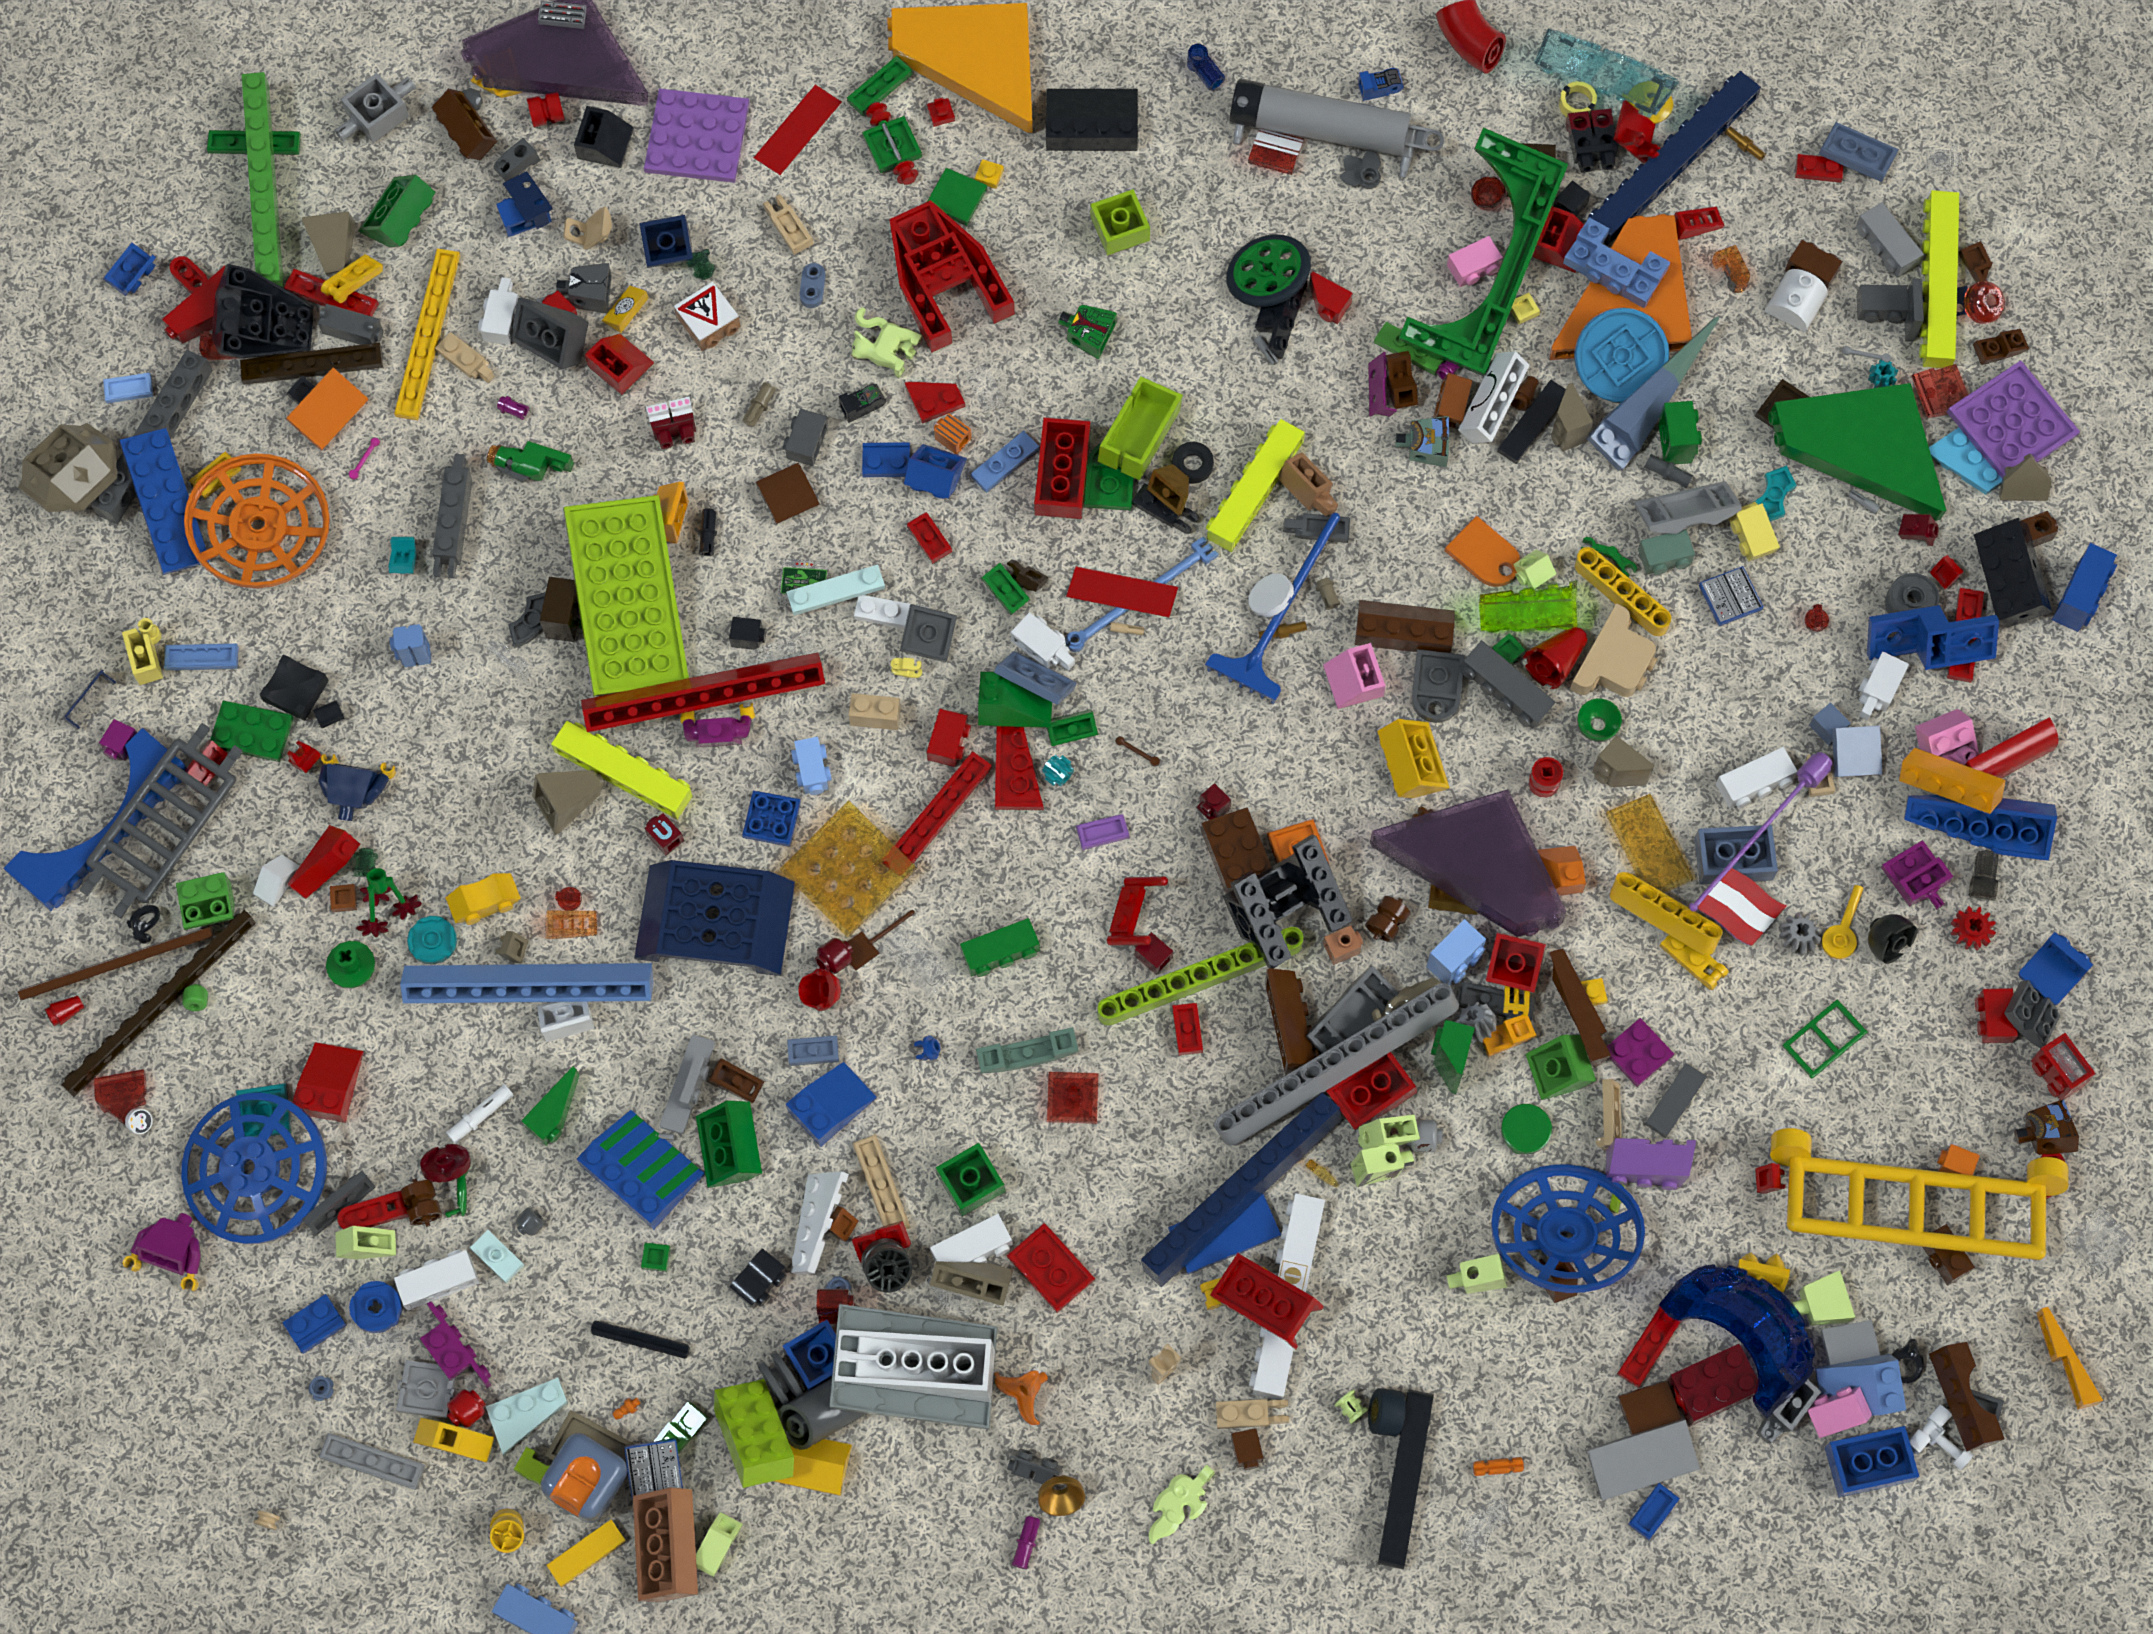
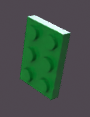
M223 700L210 740L225 751H230L235 745L243 750L242 754L280 762L294 718L289 714Z

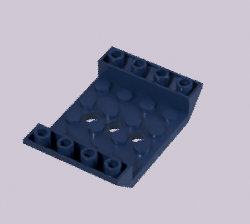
M676 860L652 864L649 866L634 959L659 962L660 957L736 965L753 967L757 974L781 976L795 881L764 870ZM714 885H721L724 888L723 892L718 896L710 893V889ZM711 908H716L720 911L719 916L715 919L706 917L707 911ZM706 932H714L716 934L714 941L707 943L702 940Z

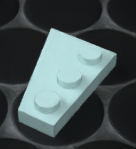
M559 1378L486 1406L503 1455H506L511 1448L521 1440H524L530 1435L529 1433L568 1403Z

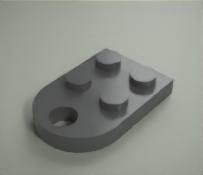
M1417 649L1412 706L1419 717L1428 722L1440 723L1449 720L1456 714L1460 705L1463 680L1462 670L1459 666L1465 660V655ZM1438 705L1442 712L1437 715L1431 714L1428 707Z

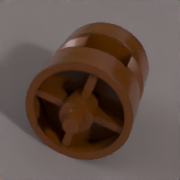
M1384 896L1378 904V913L1371 915L1365 926L1374 935V940L1380 938L1391 943L1398 934V925L1404 924L1410 916L1411 912L1402 904L1403 900L1401 898L1396 900L1390 896Z
M413 1179V1183L401 1189L404 1205L409 1206L406 1211L410 1225L425 1224L426 1227L431 1226L430 1222L442 1216L439 1202L433 1199L436 1196L433 1182L429 1180L418 1181Z

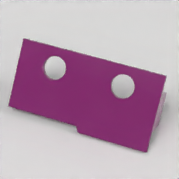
M1383 351L1368 363L1369 417L1375 414L1390 417L1397 412V409L1385 407L1386 352Z

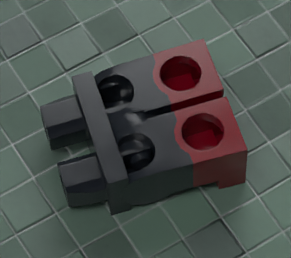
M1612 108L1592 110L1590 117L1588 111L1568 113L1565 125L1569 133L1574 164L1578 163L1581 173L1592 171L1594 161H1601L1603 170L1614 169L1618 147L1616 141L1613 140L1615 129Z

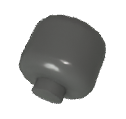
M527 1207L516 1218L517 1229L523 1235L534 1236L545 1224L542 1216L530 1207Z

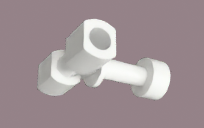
M1940 1404L1927 1418L1928 1423L1923 1429H1918L1909 1439L1912 1451L1918 1455L1928 1443L1932 1446L1937 1443L1955 1458L1952 1464L1959 1470H1962L1974 1454L1970 1451L1966 1452L1965 1449L1961 1451L1943 1435L1946 1430L1942 1426L1952 1414Z

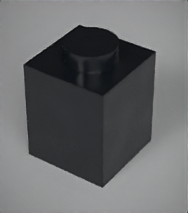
M1572 180L1555 198L1553 207L1570 212L1577 217L1588 205L1590 193Z
M732 617L729 635L731 647L760 650V644L765 643L766 629L763 628L762 621L760 619Z

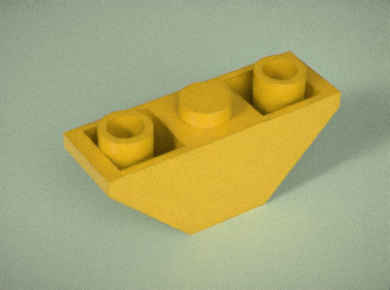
M420 1417L413 1443L487 1463L494 1437Z

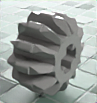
M1797 912L1794 917L1789 915L1785 919L1786 923H1782L1780 926L1783 932L1780 933L1779 938L1786 940L1783 944L1784 947L1792 946V953H1795L1798 948L1802 955L1807 952V949L1814 951L1816 948L1815 944H1819L1821 941V937L1818 935L1821 934L1822 928L1815 927L1818 919L1810 921L1809 913L1804 918H1802L1800 912ZM1797 930H1798L1799 933H1800V931H1803V932L1805 933L1804 937H1803V934H1801V936H1799V935L1796 933Z
M1477 1002L1474 1006H1471L1468 1003L1467 1008H1459L1460 1014L1454 1016L1455 1022L1475 1027L1471 1040L1472 1045L1476 1041L1483 1043V1039L1486 1037L1491 1038V1032L1496 1031L1497 1021L1494 1012L1491 1011L1487 1004L1481 1005Z

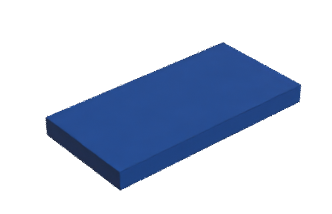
M1264 1194L1184 1266L1188 1275L1236 1256L1237 1253H1243L1281 1237ZM1180 1223L1168 1227L1169 1232Z

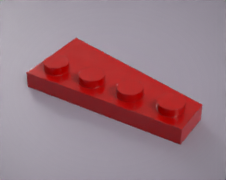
M997 726L995 810H1044L1024 727Z

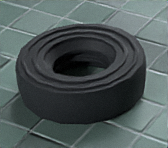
M1193 441L1180 445L1174 451L1172 464L1189 477L1190 484L1200 483L1209 477L1214 467V459L1207 446ZM1190 455H1195L1201 459L1202 465L1196 470H1190L1185 467L1184 459Z

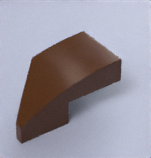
M1979 241L1961 249L1958 253L1979 287H1983L1987 282L1986 278L1993 262L1990 260L1982 242Z

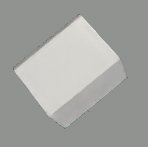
M550 1002L537 1006L540 1029L546 1042L595 1029L588 1002Z

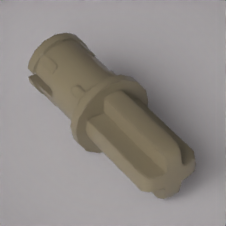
M763 382L756 397L751 399V405L743 418V422L747 426L754 427L763 411L768 409L767 404L776 391L773 385Z

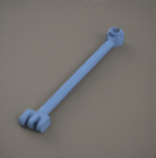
M1203 536L1191 544L1194 553L1153 582L1166 584L1200 559L1207 565L1217 558L1219 554L1215 550L1207 555L1213 549V546L1209 543L1201 548L1207 542V539ZM1116 607L1083 631L1070 632L1066 636V646H1069L1072 652H1079L1083 649L1084 643L1088 638L1129 609ZM1073 637H1077L1079 641L1073 643L1071 642V639Z

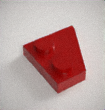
M905 382V388L922 424L965 407L964 399L956 384Z

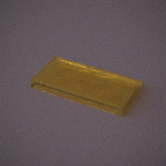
M1651 794L1606 812L1605 815L1639 879L1663 893L1693 881L1694 878Z

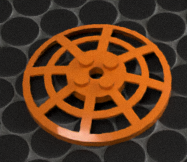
M258 453L227 459L205 473L189 495L184 516L186 538L197 561L218 579L245 588L273 587L298 577L319 557L326 544L330 525L329 508L324 492L310 473L297 463L286 458ZM265 464L263 478L246 479L233 484L226 474L227 471L240 466ZM274 466L294 473L304 480L307 486L296 494L285 484L272 480ZM218 478L225 490L215 499L210 512L195 508L202 492L213 480ZM261 486L260 496L244 499L239 490L248 487ZM271 488L283 492L290 499L280 506L274 500L269 499ZM313 493L316 495L322 510V528L309 527L308 514L303 501ZM231 497L236 506L230 516L217 514L225 500ZM295 507L298 508L301 516V527L287 526L285 514ZM193 518L207 521L208 535L213 547L202 553L199 551L194 539ZM255 520H262L265 523L261 529H254L251 525ZM215 523L229 526L232 537L219 543L215 533ZM285 535L299 536L295 546L286 554L279 545L285 538ZM306 537H320L319 544L313 555L304 565L298 568L291 559L301 550ZM238 545L248 551L246 562L233 558L226 551ZM270 550L278 559L270 563L255 564L258 553ZM220 555L229 564L244 569L241 581L220 573L207 561ZM283 565L290 573L285 577L272 581L251 582L253 571L270 570Z

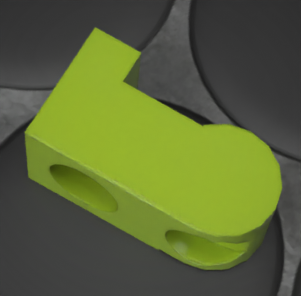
M526 1446L514 1471L541 1486L542 1477L550 1465L547 1466L535 1459L537 1457L536 1451Z

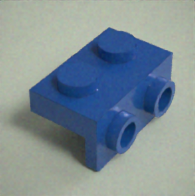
M132 242L104 276L103 280L124 296L129 292L134 294L142 284L139 281L142 275L148 276L156 265L153 262L156 256L153 254L149 256Z

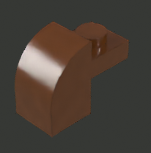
M1409 351L1386 355V382L1394 408L1399 409L1418 405L1417 384L1412 376L1411 355Z

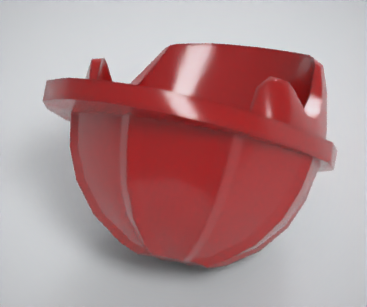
M816 969L802 977L798 986V994L804 1005L815 1008L818 1011H825L840 999L842 988L839 979L829 970Z

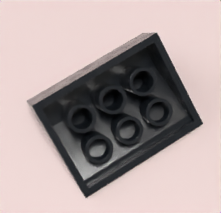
M1047 88L1046 151H1138V89Z

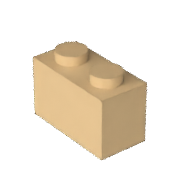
M851 693L849 708L850 726L898 730L901 712L900 698Z

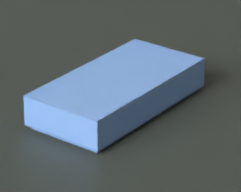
M150 373L103 379L106 403L153 397L152 376Z

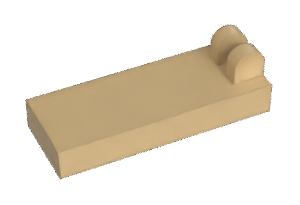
M1613 1079L1602 1080L1604 1137L1598 1138L1596 1145L1604 1151L1609 1148L1615 1138H1622L1620 1084Z

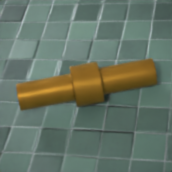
M1732 127L1726 130L1725 134L1735 141L1737 147L1742 151H1748L1759 161L1765 157L1766 153L1755 146L1753 140L1746 135L1742 136Z
M1302 621L1286 625V623L1279 624L1272 638L1279 637V639L1289 637V634L1307 630L1306 622ZM1265 630L1258 632L1259 639L1262 637Z

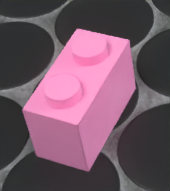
M1487 236L1450 254L1447 267L1460 287L1464 285L1470 286L1478 282L1485 275L1492 276L1496 274L1503 257L1490 236Z
M1850 1386L1841 1388L1836 1391V1395L1830 1397L1827 1394L1820 1395L1807 1410L1819 1438L1867 1423L1872 1416L1860 1386L1853 1389Z

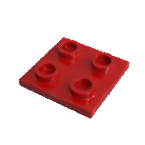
M1627 100L1623 101L1613 140L1642 163H1646L1648 157L1653 159L1659 155L1656 150H1659L1660 147L1657 144H1651L1656 124Z

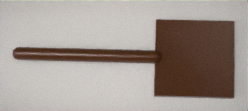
M910 910L870 940L861 931L848 941L853 949L851 965L855 971L880 954L873 946V943L915 913L914 910Z

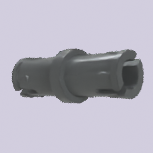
M1650 454L1644 468L1663 476L1662 479L1674 481L1684 488H1687L1693 477V474L1674 466L1675 463L1663 461L1653 454Z

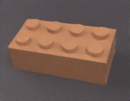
M670 1487L633 1496L638 1601L665 1602L698 1595L692 1490Z

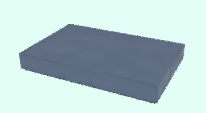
M1835 122L1820 149L1819 155L1882 182L1899 149Z
M1013 651L1001 661L994 673L1056 705L1072 693L1077 684L1075 681L1016 651Z

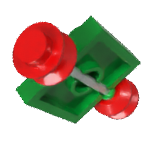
M880 102L873 103L866 111V116L871 118V126L876 127L862 132L864 141L880 173L893 169L894 175L898 176L897 182L909 185L918 176V171L913 169L915 165L913 161L922 158V152L905 116L889 121L891 113L886 111L887 105Z

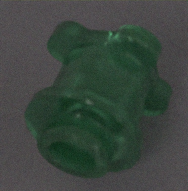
M709 249L693 252V260L686 263L688 267L693 268V275L697 279L706 280L715 271V265L711 264L708 255H710Z
M361 848L359 852L354 853V858L356 859V866L352 867L354 876L366 877L370 870L376 868L375 863L378 859V854L374 853L373 849Z

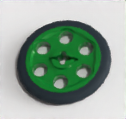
M1272 234L1254 239L1241 247L1229 263L1226 273V283L1229 292L1235 299L1253 307H1268L1282 303L1294 296L1304 286L1311 269V257L1308 249L1300 241L1290 236ZM1271 250L1267 256H1260L1262 251ZM1292 253L1288 259H1280L1283 254ZM1248 264L1253 265L1252 269L1248 271L1242 270ZM1287 271H1295V273L1292 276L1284 277V274ZM1256 282L1253 288H1245L1248 283ZM1277 285L1274 291H1266L1269 286Z

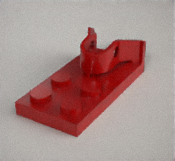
M1239 1253L1236 1254L1210 1294L1216 1301L1284 1340L1295 1350L1298 1348L1295 1336L1309 1314L1324 1308L1313 1296Z

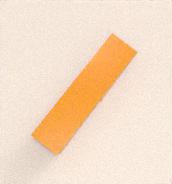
M2048 1307L2041 1308L2036 1314L2051 1361L2062 1360L2077 1409L2098 1405L2103 1399L2050 1309Z

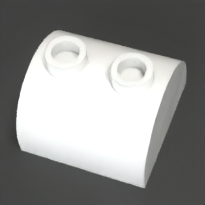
M1799 269L1788 270L1764 312L1806 332L1828 294L1827 288L1819 278L1809 272Z

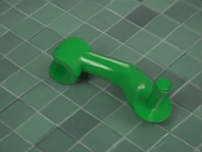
M468 1171L457 1178L458 1208L446 1212V1218H450L458 1213L462 1217L466 1214L467 1185L465 1176L468 1174Z

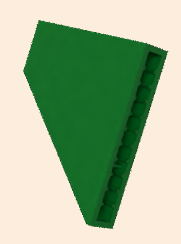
M1911 383L1775 402L1768 413L1769 424L1773 425L1775 431L1774 443L1776 447H1779L1782 456L1918 514H1930L1935 521L1941 520L1947 511Z

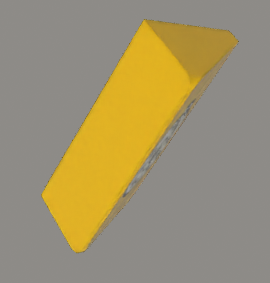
M629 286L605 315L602 322L622 333L649 299L647 292L643 289Z

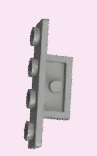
M697 1035L691 1036L660 1122L662 1129L679 1134L684 1133L693 1106L699 1101L702 1080L705 1081L708 1076V1063L715 1047L713 1040Z

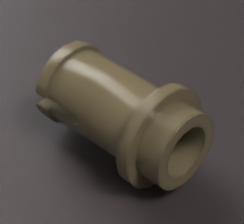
M1330 578L1321 579L1316 583V591L1320 592L1326 610L1336 608L1341 604L1333 588L1334 582L1330 581Z

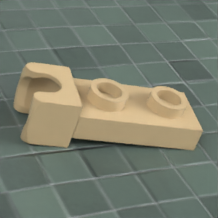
M1166 1344L1157 1356L1149 1360V1365L1152 1367L1151 1378L1158 1385L1181 1362V1357L1169 1344Z

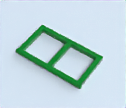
M1837 999L1782 1046L1805 1070L1809 1077L1813 1079L1866 1035L1868 1031ZM1835 1007L1860 1032L1841 1049H1838L1816 1025ZM1810 1028L1834 1053L1814 1071L1790 1046Z

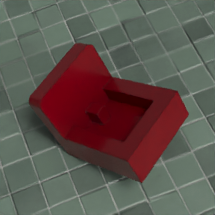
M1903 514L1898 533L1899 537L1907 540H1924L1927 546H1933L1934 540L1939 534V527L1930 514Z

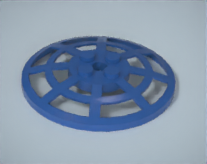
M246 1093L229 1098L211 1109L198 1122L189 1137L184 1150L181 1171L183 1191L187 1203L199 1222L218 1237L243 1244H262L277 1240L303 1223L302 1219L318 1203L327 1174L325 1144L312 1118L301 1107L290 1100L266 1093ZM245 1100H263L278 1104L270 1117L257 1114L241 1116L240 1102ZM227 1106L230 1107L231 1120L218 1127L209 1140L199 1134L203 1126L213 1115ZM287 1109L303 1123L312 1141L297 1145L291 1133L279 1123ZM259 1122L265 1124L258 1137H245L243 1123ZM233 1127L235 1141L229 1144L226 1149L215 1143L216 1140L225 1131ZM274 1129L284 1138L288 1148L276 1151L267 1142ZM195 1143L203 1148L199 1167L200 1180L189 1185L188 1163L192 1147ZM315 1151L316 1172L311 1191L308 1192L296 1186L300 1174V1154ZM212 1153L221 1158L219 1172L207 1176L208 1157ZM291 1158L290 1179L286 1181L278 1177L280 1161ZM252 1160L255 1164L254 1171L247 1174L244 1170L245 1164ZM222 1182L226 1189L230 1191L224 1205L215 1197L210 1186ZM273 1186L283 1191L275 1202L265 1207L262 1198L263 1194L268 1192ZM203 1190L209 1202L221 1212L216 1226L200 1213L191 1195ZM291 1195L305 1201L292 1219L274 1230L268 1215L280 1209ZM240 1196L251 1198L255 1211L238 1212L233 1209ZM230 1217L239 1220L259 1219L264 1234L242 1236L228 1233L225 1230Z
M1569 1164L1549 1165L1523 1173L1511 1181L1498 1196L1491 1220L1492 1238L1503 1261L1523 1279L1539 1287L1558 1292L1584 1293L1612 1285L1623 1278L1634 1267L1644 1245V1218L1633 1196L1621 1184L1612 1182V1178H1608L1599 1171L1583 1166ZM1552 1176H1571L1586 1180L1588 1183L1583 1194L1574 1191H1551L1547 1178ZM1538 1182L1542 1194L1527 1202L1521 1210L1508 1203L1510 1197L1518 1190L1530 1183ZM1598 1185L1614 1194L1626 1206L1627 1211L1614 1216L1604 1204L1593 1198ZM1569 1199L1579 1201L1576 1208H1558L1555 1200ZM1542 1203L1546 1204L1548 1212L1540 1220L1528 1215L1535 1207ZM1588 1206L1600 1212L1606 1220L1595 1224L1594 1220L1585 1213ZM1502 1210L1515 1218L1513 1230L1515 1243H1501L1498 1226ZM1633 1219L1636 1229L1634 1252L1619 1250L1621 1240L1619 1225ZM1523 1223L1536 1229V1240L1522 1241L1521 1228ZM1611 1229L1613 1237L1612 1247L1597 1244L1598 1233ZM1567 1231L1572 1233L1573 1237L1566 1238L1560 1233ZM1541 1249L1549 1257L1545 1266L1536 1261L1528 1251ZM1520 1252L1530 1265L1541 1272L1537 1277L1527 1273L1515 1264L1506 1253ZM1592 1253L1606 1256L1603 1261L1590 1269L1584 1261ZM1614 1259L1629 1261L1620 1272L1610 1278L1598 1282L1594 1277V1274L1605 1269ZM1559 1261L1573 1262L1578 1272L1557 1271L1555 1268ZM1550 1276L1565 1279L1583 1278L1586 1284L1563 1285L1549 1282L1548 1279Z

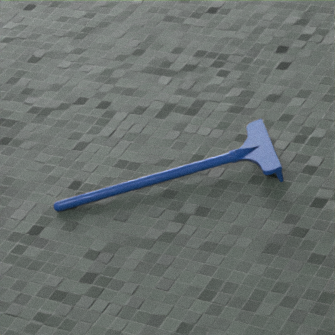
M1335 512L1330 516L1292 583L1294 594L1287 601L1289 604L1283 611L1273 616L1252 652L1244 657L1234 659L1217 653L1212 654L1205 664L1208 672L1213 669L1217 671L1218 677H1221L1223 674L1228 677L1230 683L1235 680L1239 683L1240 688L1244 685L1249 688L1250 693L1256 691L1260 693L1261 699L1266 696L1271 699V704L1275 703L1280 695L1281 687L1265 675L1262 668V657L1267 645L1340 519L1338 513Z

